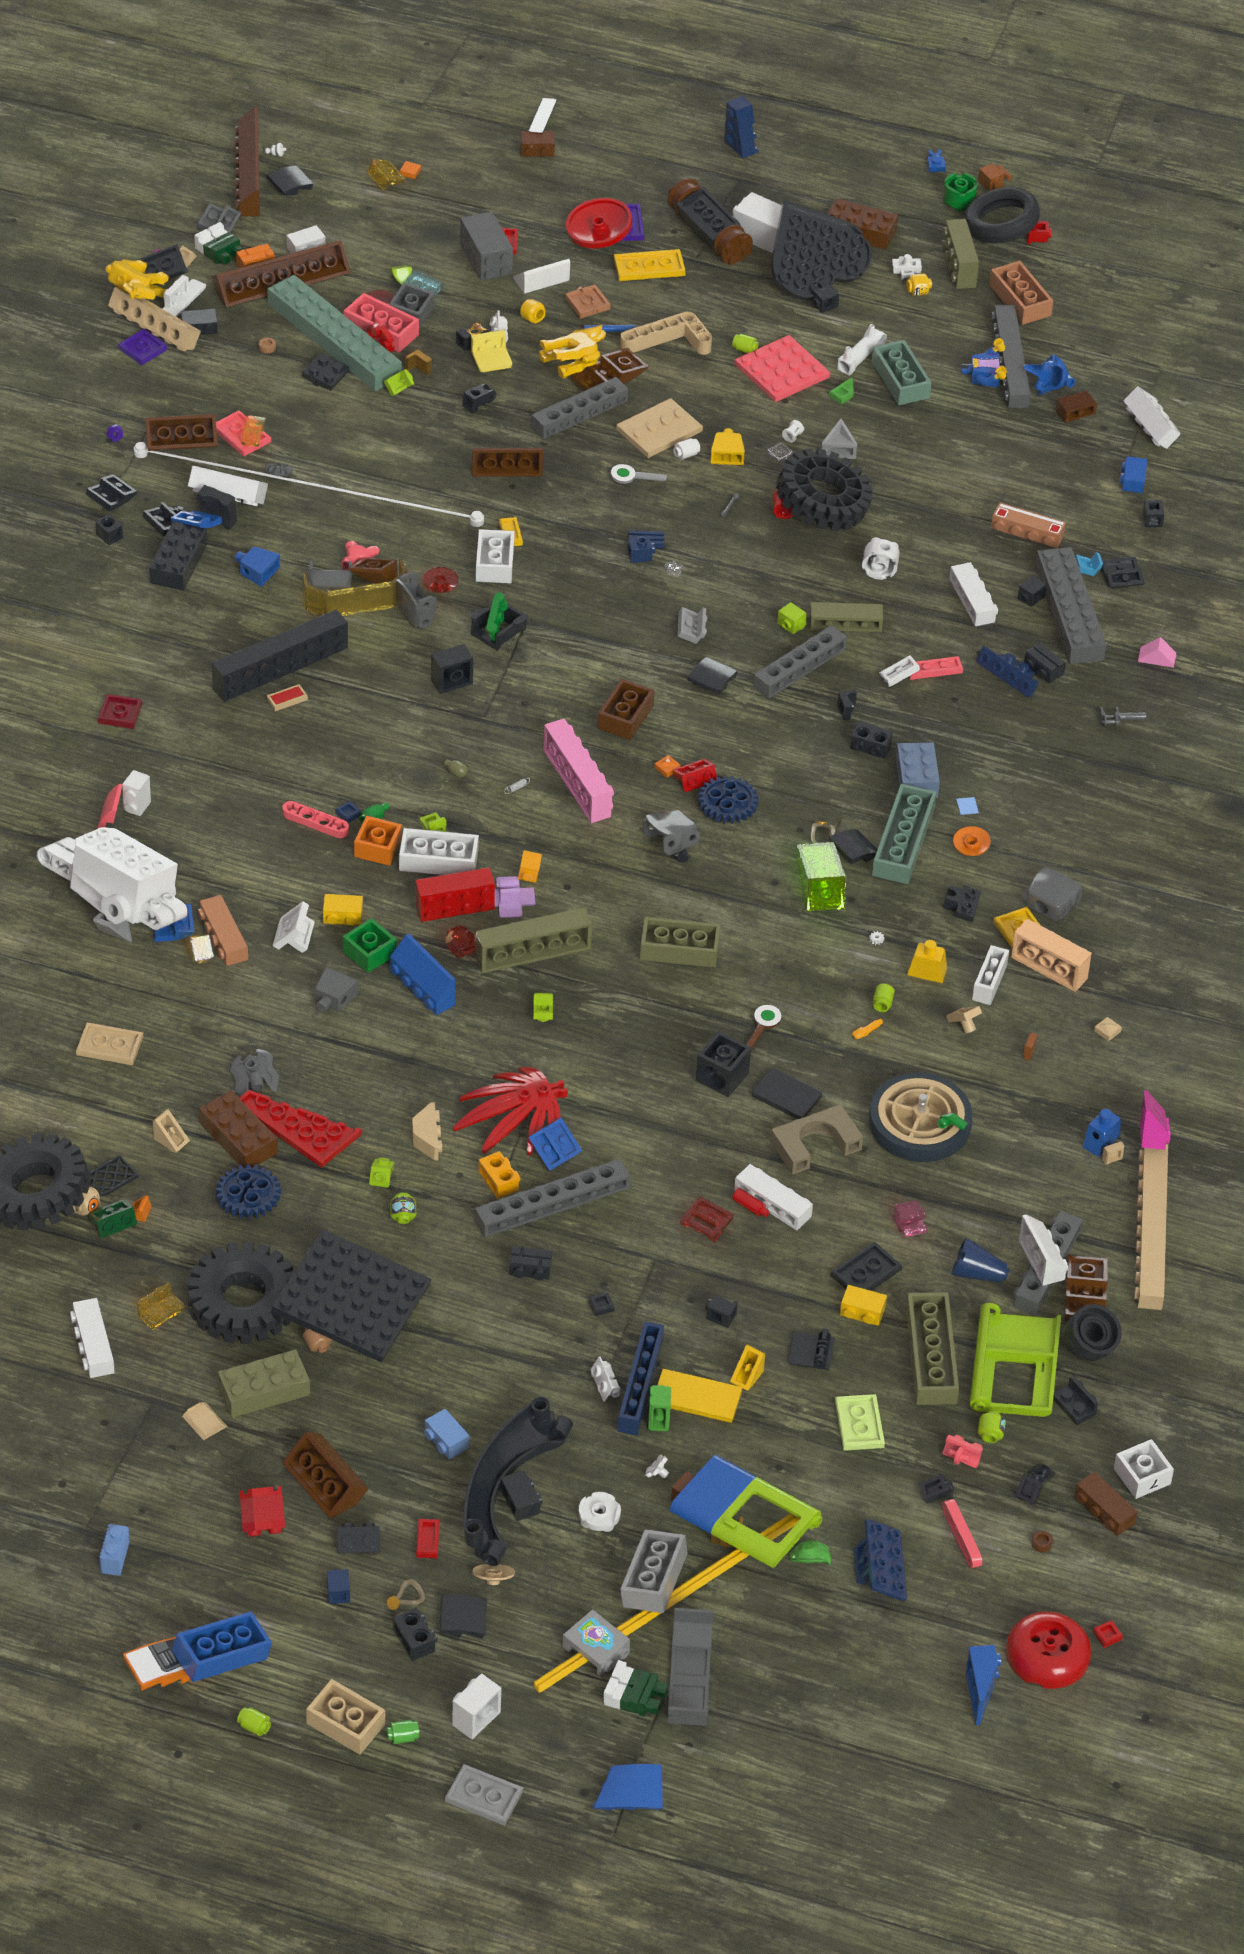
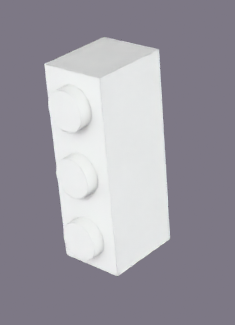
M990 946L974 984L972 1000L991 1005L1007 967L1009 950Z

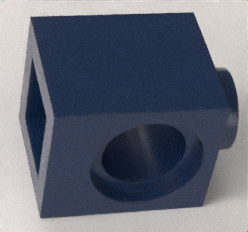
M348 1569L327 1571L329 1604L350 1603Z

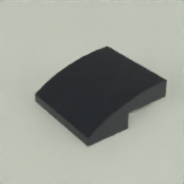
M297 166L280 168L266 176L282 195H297L298 189H312L314 184Z
M114 474L101 478L100 484L89 487L86 490L87 496L108 511L119 508L137 494V490Z
M1136 556L1102 560L1103 565L1101 568L1110 589L1145 584Z
M706 657L692 670L687 680L719 694L727 688L728 682L736 677L738 671Z
M847 830L829 837V843L850 864L861 859L867 862L876 856L878 849L859 830Z
M442 1595L439 1633L458 1638L462 1633L483 1638L486 1634L487 1599L470 1595Z

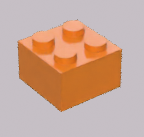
M366 816L354 841V857L390 866L402 841V824Z

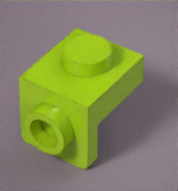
M407 369L383 381L391 396L414 385L412 375Z
M436 812L419 818V823L424 830L446 832L445 817L440 818Z
M534 993L533 1019L541 1022L553 1020L552 993Z
M388 1158L375 1159L371 1166L369 1184L388 1188L395 1162L390 1161Z

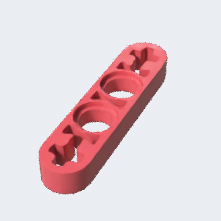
M294 801L285 802L282 806L283 816L286 819L336 838H344L349 834V824L345 820ZM308 814V815H311L312 817L306 819V818H304L303 816ZM327 821L329 823L326 825H322L319 822Z
M954 1499L943 1501L942 1509L944 1516L968 1566L971 1569L982 1566L980 1551Z

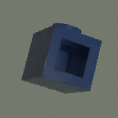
M649 536L628 538V554L631 563L652 561L655 545L651 543Z

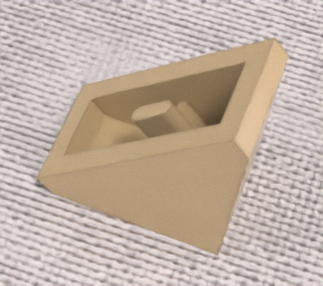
M166 1109L153 1120L154 1140L171 1151L178 1152L190 1141L169 1109Z

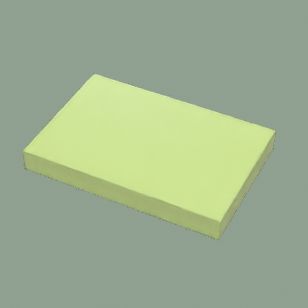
M876 1394L835 1397L843 1451L884 1448L885 1442Z

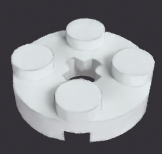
M595 1492L590 1497H584L579 1504V1518L581 1525L585 1528L609 1532L613 1530L620 1520L621 1506L611 1494ZM599 1509H602V1510H603V1514H597V1513L594 1512V1511H598Z

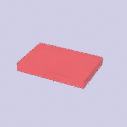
M240 411L216 422L217 434L242 456H246L271 442V437Z

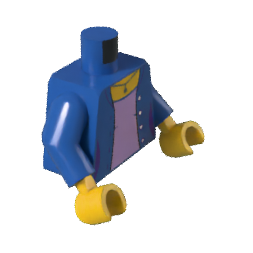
M1001 338L994 341V348L991 347L982 354L973 355L971 364H961V374H971V383L984 387H999V381L1006 378L1007 370L1004 366H1000L999 353H997V351L1002 352L1005 350V345Z

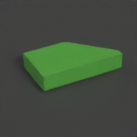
M853 378L848 379L831 390L829 396L840 404L851 399L854 394Z

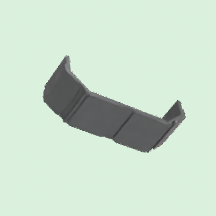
M675 1608L667 1723L707 1726L714 1614L712 1610Z

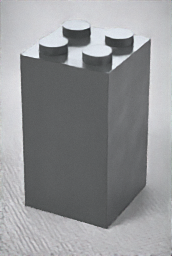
M493 212L461 218L460 245L480 281L511 275L513 247Z

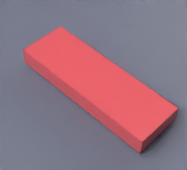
M959 656L917 661L916 663L919 665L920 670L910 675L909 678L913 680L963 673V667Z

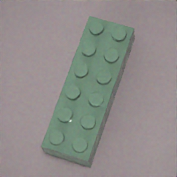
M905 784L900 785L874 859L872 876L909 884L935 809L937 792Z

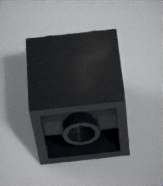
M718 1031L697 1055L696 1081L729 1097L749 1074L751 1047Z

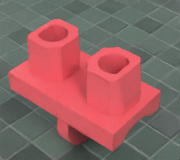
M948 1435L942 1454L954 1459V1464L958 1465L962 1462L977 1468L983 1449L982 1445L978 1443L970 1444L965 1442L963 1437L959 1435Z

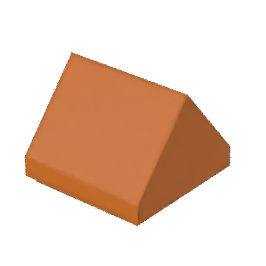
M147 1195L136 1200L132 1205L136 1220L145 1222L152 1208Z

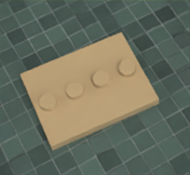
M670 398L616 424V430L649 458L674 446L678 442L702 432L703 426Z

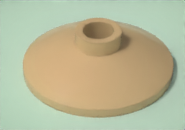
M483 1564L474 1567L472 1573L474 1576L486 1580L489 1585H498L500 1581L512 1578L515 1575V1570L501 1564L498 1566Z

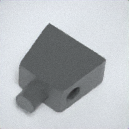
M326 967L315 988V1001L318 1002L316 1004L317 1009L321 1012H325L328 1007L336 1011L341 1010L358 994V980Z

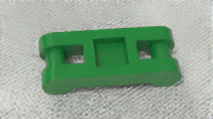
M500 592L494 595L486 626L490 639L494 642L496 641V634L499 633L500 624L504 621L503 612L508 608L505 596Z

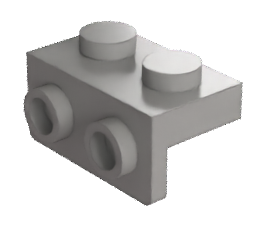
M684 607L679 610L678 637L695 644L705 637L707 632L705 628L707 621L706 608L702 607L699 613Z

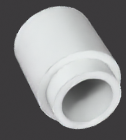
M690 438L676 443L673 448L674 455L680 460L697 455L700 452L698 440Z

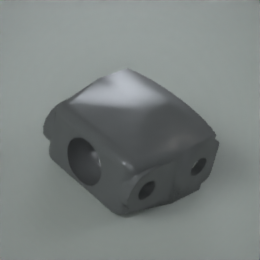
M310 560L309 596L313 600L346 601L351 597V571L313 569V560ZM349 561V567H351L352 561Z
M409 572L401 575L396 580L399 608L413 627L426 628L430 626L434 620L437 598L425 594L418 584V573Z
M680 810L646 815V818L643 820V833L647 838L657 835L663 837V851L666 855L679 853L695 845L700 838L697 824Z
M1044 867L1026 889L1023 900L1026 901L1025 904L1028 908L1053 921H1058L1072 912L1079 904L1083 889L1066 875Z

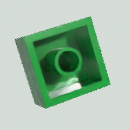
M372 918L343 936V953L367 973L388 961L397 948V939Z

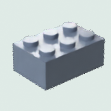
M897 743L896 765L899 786L905 784L937 792L936 798H938L940 780L934 743Z

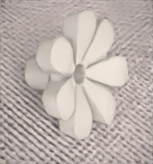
M659 1455L657 1461H654L646 1469L645 1475L651 1477L652 1475L656 1476L659 1474L662 1478H665L669 1474L664 1468V1464L668 1460L666 1456Z

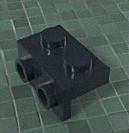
M354 1523L341 1524V1527H337L338 1554L380 1552V1526H375V1523H362V1527H354Z

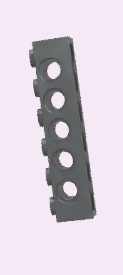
M617 377L532 414L531 428L545 439L627 402L628 388Z
M831 625L816 636L809 638L805 643L795 647L794 650L784 654L775 662L770 663L764 669L757 671L754 674L753 688L767 699L771 698L846 650L847 636Z
M1060 1211L1058 1217H1054L1051 1222L1050 1232L1054 1244H1057L1062 1259L1066 1260L1081 1232L1083 1219ZM1029 1263V1271L1023 1274L1020 1288L1016 1287L1014 1291V1307L1037 1316L1054 1283L1042 1286L1031 1263Z

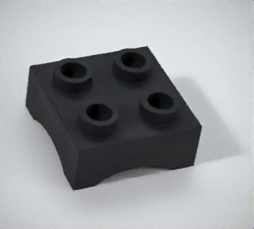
M204 485L197 493V498L200 500V512L221 516V524L224 528L230 530L237 522L235 497Z

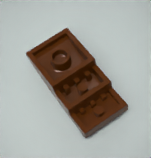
M629 348L601 355L600 361L593 366L586 367L585 371L572 374L571 380L583 391L615 377L625 384L646 371L648 365Z
M1067 1255L1068 1271H1066L1064 1321H1069L1073 1314L1086 1305L1097 1304L1106 1307L1108 1282L1107 1258Z

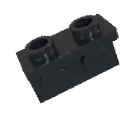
M1074 1376L1069 1378L1068 1385L1054 1392L1053 1400L1076 1425L1096 1415L1098 1406L1096 1397L1090 1394L1085 1389L1083 1383Z

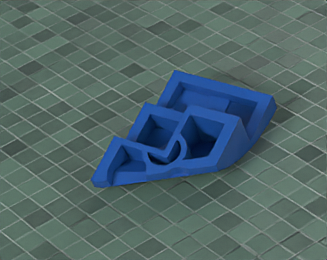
M629 1764L612 1766L607 1774L606 1782L603 1783L600 1789V1795L594 1803L593 1809H662V1765Z

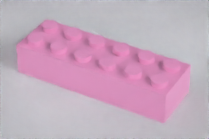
M565 719L545 724L543 751L590 823L610 818L611 809H613V788L607 784L604 774L599 772L596 762L592 761L588 750L584 749L580 738L574 734L572 726L568 725Z

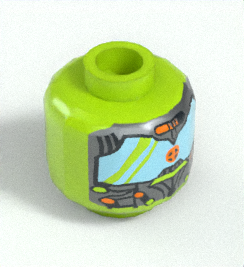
M408 1193L396 1194L390 1201L391 1218L400 1224H407L416 1217L415 1199Z
M989 1411L983 1414L979 1419L978 1435L984 1442L996 1443L1004 1436L1006 1420L996 1411Z

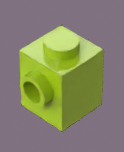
M790 602L778 611L777 624L790 633L795 634L805 627L806 612Z

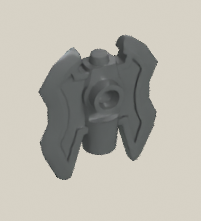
M257 1049L256 1054L258 1056L249 1054L242 1060V1057L238 1055L233 1061L230 1072L235 1077V1090L239 1096L250 1090V1084L253 1091L262 1090L264 1088L263 1080H265L273 1093L276 1092L279 1074L273 1068V1056L267 1051Z

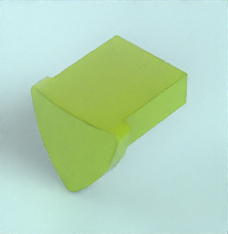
M407 265L391 267L390 274L402 285L404 282H409L412 267Z

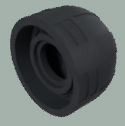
M1097 1304L1086 1305L1079 1309L1067 1322L1064 1331V1338L1069 1351L1074 1356L1087 1361H1097L1109 1355L1118 1347L1122 1337L1121 1325L1114 1313L1108 1308Z

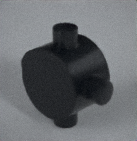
M685 849L674 854L681 863L691 858Z

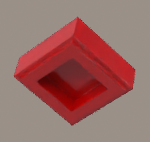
M1112 1620L1093 1628L1094 1635L1104 1648L1121 1641L1123 1635Z

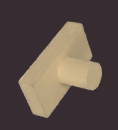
M979 1006L967 1007L956 1010L946 1015L949 1023L961 1021L965 1033H970L976 1030L972 1018L982 1014Z

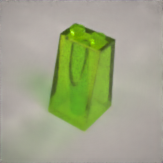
M834 842L797 845V865L807 911L844 909L846 876Z

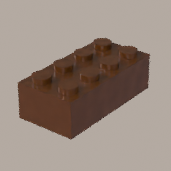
M836 198L827 215L854 224L863 232L862 235L866 241H869L870 246L887 250L897 231L898 214Z
M232 1090L199 1107V1123L243 1168H246L247 1164H250V1167L253 1168L256 1164L259 1165L278 1154V1138Z

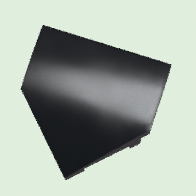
M161 502L160 507L143 511L142 517L164 536L173 522L171 517L183 511V507H168L164 502Z

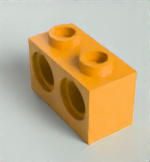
M500 1151L479 1159L478 1172L497 1199L519 1190L520 1176L517 1171L511 1168L508 1158H504Z

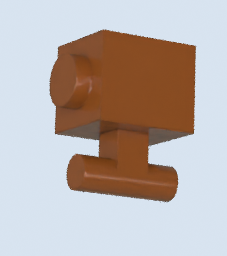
M992 163L979 169L978 182L990 192V190L1002 188L1003 179L1006 178L1010 181L1013 176L1003 166L997 165L996 167Z

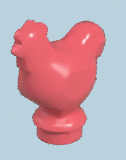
M349 541L345 545L347 557L343 558L341 567L344 570H349V561H352V565H354L364 557L373 558L379 555L380 549L377 546L366 548L358 545L355 541Z

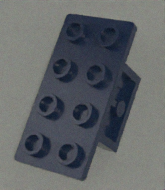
M866 1519L864 1521L866 1538L853 1548L856 1583L864 1585L870 1580L871 1590L904 1602L907 1599L901 1532L871 1519Z

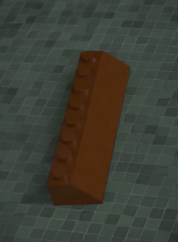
M254 107L239 119V126L235 127L236 136H239L236 137V157H239L236 158V199H239L236 200V210H240V216H260L258 107Z
M340 240L212 276V280L220 300L225 307L266 297L268 296L269 287L293 275L306 285L351 272L342 241Z

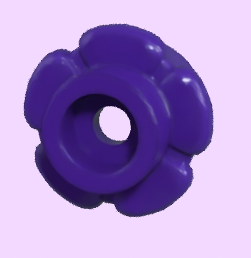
M112 425L108 427L106 435L109 439L116 442L123 438V430L119 425Z

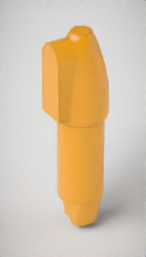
M878 1019L865 1027L858 1028L852 1033V1036L855 1039L867 1036L870 1032L883 1024V1020Z

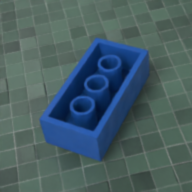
M252 1611L178 1633L172 1652L190 1680L195 1682L266 1660L272 1642Z

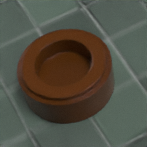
M1038 1531L1032 1537V1547L1038 1552H1047L1052 1548L1053 1537L1048 1532Z

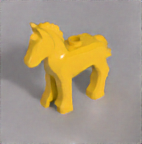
M123 259L122 261H114L105 268L108 273V281L129 293L130 299L153 300L156 296L163 298L164 292L167 290L151 284L164 285L165 282H168V275L163 272L143 274L146 271L147 265L141 260L130 261Z
M599 325L597 327L574 330L572 334L555 340H541L540 346L543 350L539 351L540 361L545 363L557 359L560 361L576 359L570 364L558 366L559 376L563 379L574 373L582 372L584 368L593 366L598 362L600 352L598 351L597 342L604 339L606 332L602 330V325Z

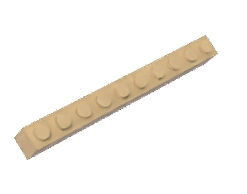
M1166 1144L1165 1150L1151 1148L1139 1150V1161H1142V1165L1139 1164L1138 1176H1141L1142 1180L1138 1181V1191L1141 1192V1195H1138L1137 1206L1141 1207V1210L1137 1211V1222H1140V1225H1137L1136 1237H1140V1241L1136 1242V1253H1139V1256H1136L1135 1268H1139V1272L1135 1273V1284H1138V1287H1135L1134 1299H1138V1308L1162 1310L1164 1301L1168 1144Z

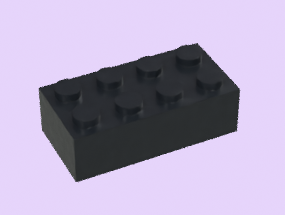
M173 521L149 567L150 583L184 591L207 546V529Z

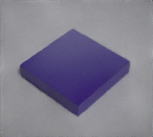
M145 329L118 344L120 351L140 365L147 363L167 350V345Z

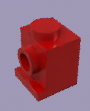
M1038 221L1036 226L1027 234L1028 244H1031V242H1048V238L1052 236V228H1049L1048 221Z

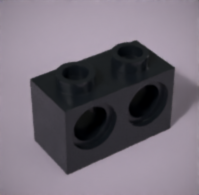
M858 721L851 735L850 749L885 759L892 744L893 731Z
M417 1608L393 1617V1630L411 1661L435 1652L437 1637L433 1630H429L425 1616L423 1614L420 1615Z

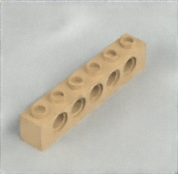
M114 287L108 306L113 308L115 313L125 315L127 320L137 322L138 326L143 329L151 330L153 335L163 337L165 342L175 344L177 349L181 351L194 350L201 332L200 330L150 301L137 298L130 299L129 293L119 287Z

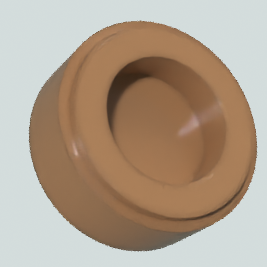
M272 338L261 339L259 341V350L263 353L274 352L276 350L275 340Z

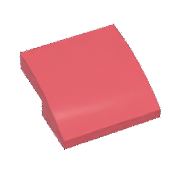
M122 784L116 785L108 793L103 804L98 828H105L107 822L114 823Z

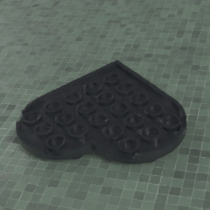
M784 200L781 206L772 252L771 272L778 286L786 294L800 300H812L814 290L827 285L832 286L834 281L851 282L860 278L871 263L872 251L870 243L866 241L862 235L863 232L854 224Z

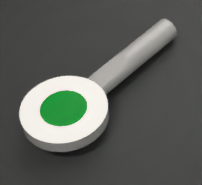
M625 464L616 465L611 470V478L621 484L630 483L634 479L666 482L667 475L635 472L631 466Z

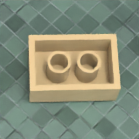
M331 1679L306 1709V1721L311 1727L360 1755L384 1727L385 1709Z

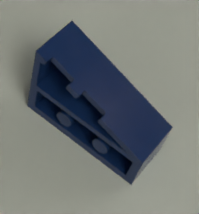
M744 96L727 102L724 136L725 143L742 158L759 152L758 147H755L754 141L757 135L753 133L752 127L755 124L753 107Z

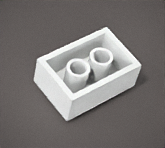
M479 529L476 582H512L515 531Z

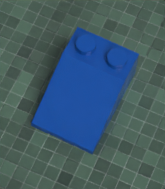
M995 1645L969 1647L965 1672L976 1725L981 1724L995 1686V1679L999 1678L998 1666H1001L1000 1653H996Z

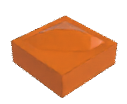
M669 755L656 762L654 766L666 778L673 774V769L681 767Z

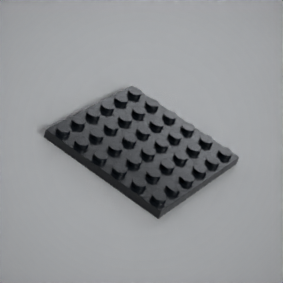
M322 1229L273 1304L271 1312L382 1363L430 1286L432 1279Z

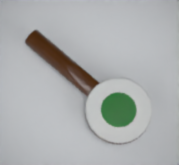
M763 1005L756 1009L754 1020L758 1026L746 1043V1045L751 1047V1050L765 1028H774L780 1023L781 1012L775 1006Z

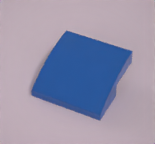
M193 510L191 512L180 511L171 517V521L201 528H211L221 524L222 518L218 515Z
M185 904L187 908V916L159 930L153 929L155 942L173 941L194 935L191 904Z
M562 1118L528 1137L549 1171L582 1152V1149Z

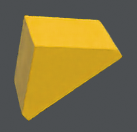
M746 1345L730 1382L749 1391L764 1371L765 1353L750 1345Z

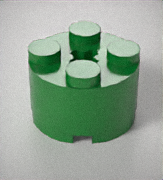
M952 173L945 179L943 202L956 208L957 211H964L976 198L977 180L968 173H962V175Z

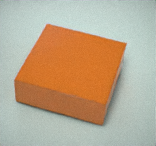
M406 161L400 169V175L415 179L421 171V165Z

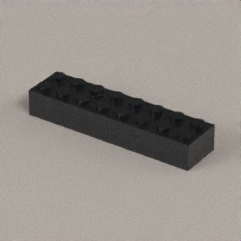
M336 609L213 662V690L225 702L347 649V620Z

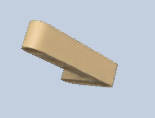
M683 312L622 332L620 350L629 348L634 353L685 336L699 354L705 355L711 352L712 335L694 313Z

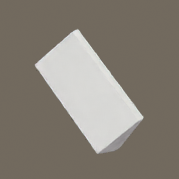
M566 259L525 271L513 276L524 294L566 282L570 279V260Z

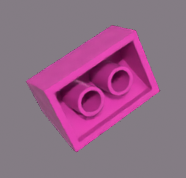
M1144 1090L1140 1119L1141 1148L1165 1150L1166 1143H1170L1169 1118H1166L1165 1110L1154 1097Z

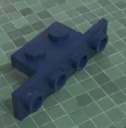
M982 646L976 662L1026 696L1032 697L1039 682L1032 678L1034 671L1029 669L1030 666L1017 661L1016 657L1010 653L998 655L986 646Z

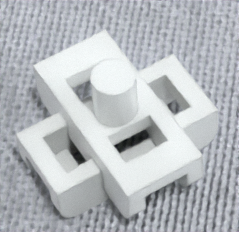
M909 254L900 256L899 259H892L893 272L900 274L901 280L909 278L914 273L921 272V260L912 259V256Z

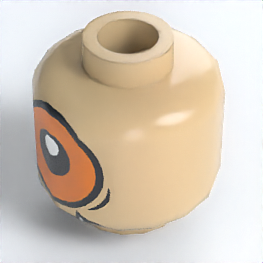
M93 1187L89 1188L87 1194L83 1193L84 1202L80 1207L73 1205L75 1213L85 1216L99 1206L100 1196Z

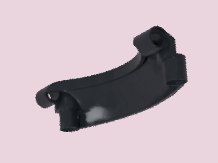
M545 1397L534 1398L498 1430L479 1456L468 1483L463 1516L465 1543L475 1548V1555L490 1566H498L508 1548L500 1536L494 1520V1508L500 1492L501 1477L512 1474L518 1467L533 1457L562 1446L574 1425L572 1420L566 1416H558L555 1420L554 1411L550 1410L549 1400Z

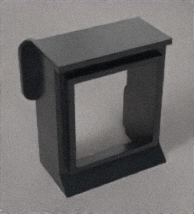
M509 604L507 610L503 613L504 621L510 625L496 634L495 642L490 639L488 633L482 630L487 626L491 606L487 609L480 608L471 614V635L498 651L502 644L523 629L526 630L529 616Z

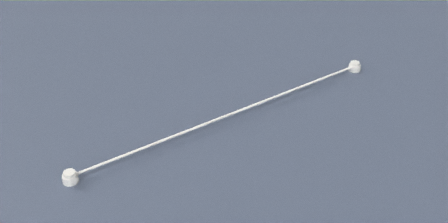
M138 442L134 446V455L137 458H144L150 452L470 518V524L474 527H480L484 524V515L480 511H474L471 515L183 456L148 451L146 444L143 442Z

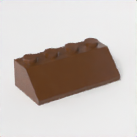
M215 414L145 418L148 451L218 447Z
M543 448L472 449V477L542 476Z
M306 1431L282 1462L329 1518H334L357 1505L369 1489L320 1433Z

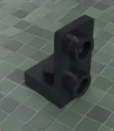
M1036 1464L1023 1474L1015 1496L1034 1505L1037 1502L1043 1484L1053 1478L1055 1472L1045 1464Z

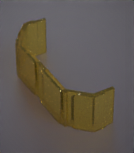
M402 558L399 559V574L393 581L329 592L309 585L306 574H303V604L305 610L316 615H324L337 609L342 616L356 614L357 612H371L393 608L398 602L396 580L401 575L407 573L406 564L403 563Z

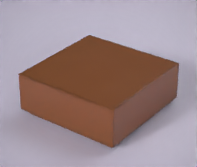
M1029 1034L1024 1046L1023 1059L1030 1061L1036 1048L1038 1034Z

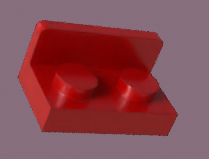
M707 759L672 770L673 776L682 781L683 791L685 792L703 787L705 782H710V779L716 781L717 777L715 764Z

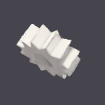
M878 931L869 935L870 942L880 945L884 941V934Z

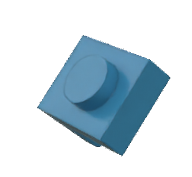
M1095 552L1091 559L1075 555L1081 574L1095 576L1103 565L1100 553Z

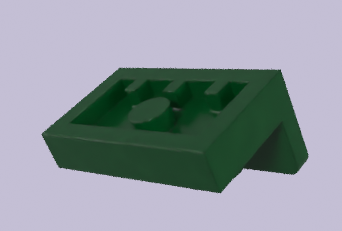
M125 1199L88 1213L89 1220L97 1226L101 1238L137 1225L134 1208Z

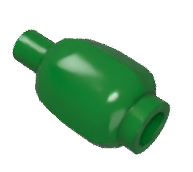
M386 802L381 805L373 804L364 809L359 817L361 824H363L366 816L382 819L385 811L389 809V804Z

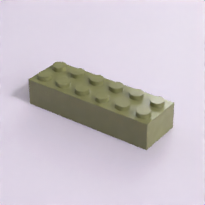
M585 907L482 929L475 933V959L481 973L589 950L591 949L592 922Z
M948 1292L908 1293L906 1314L916 1405L957 1404L959 1384Z

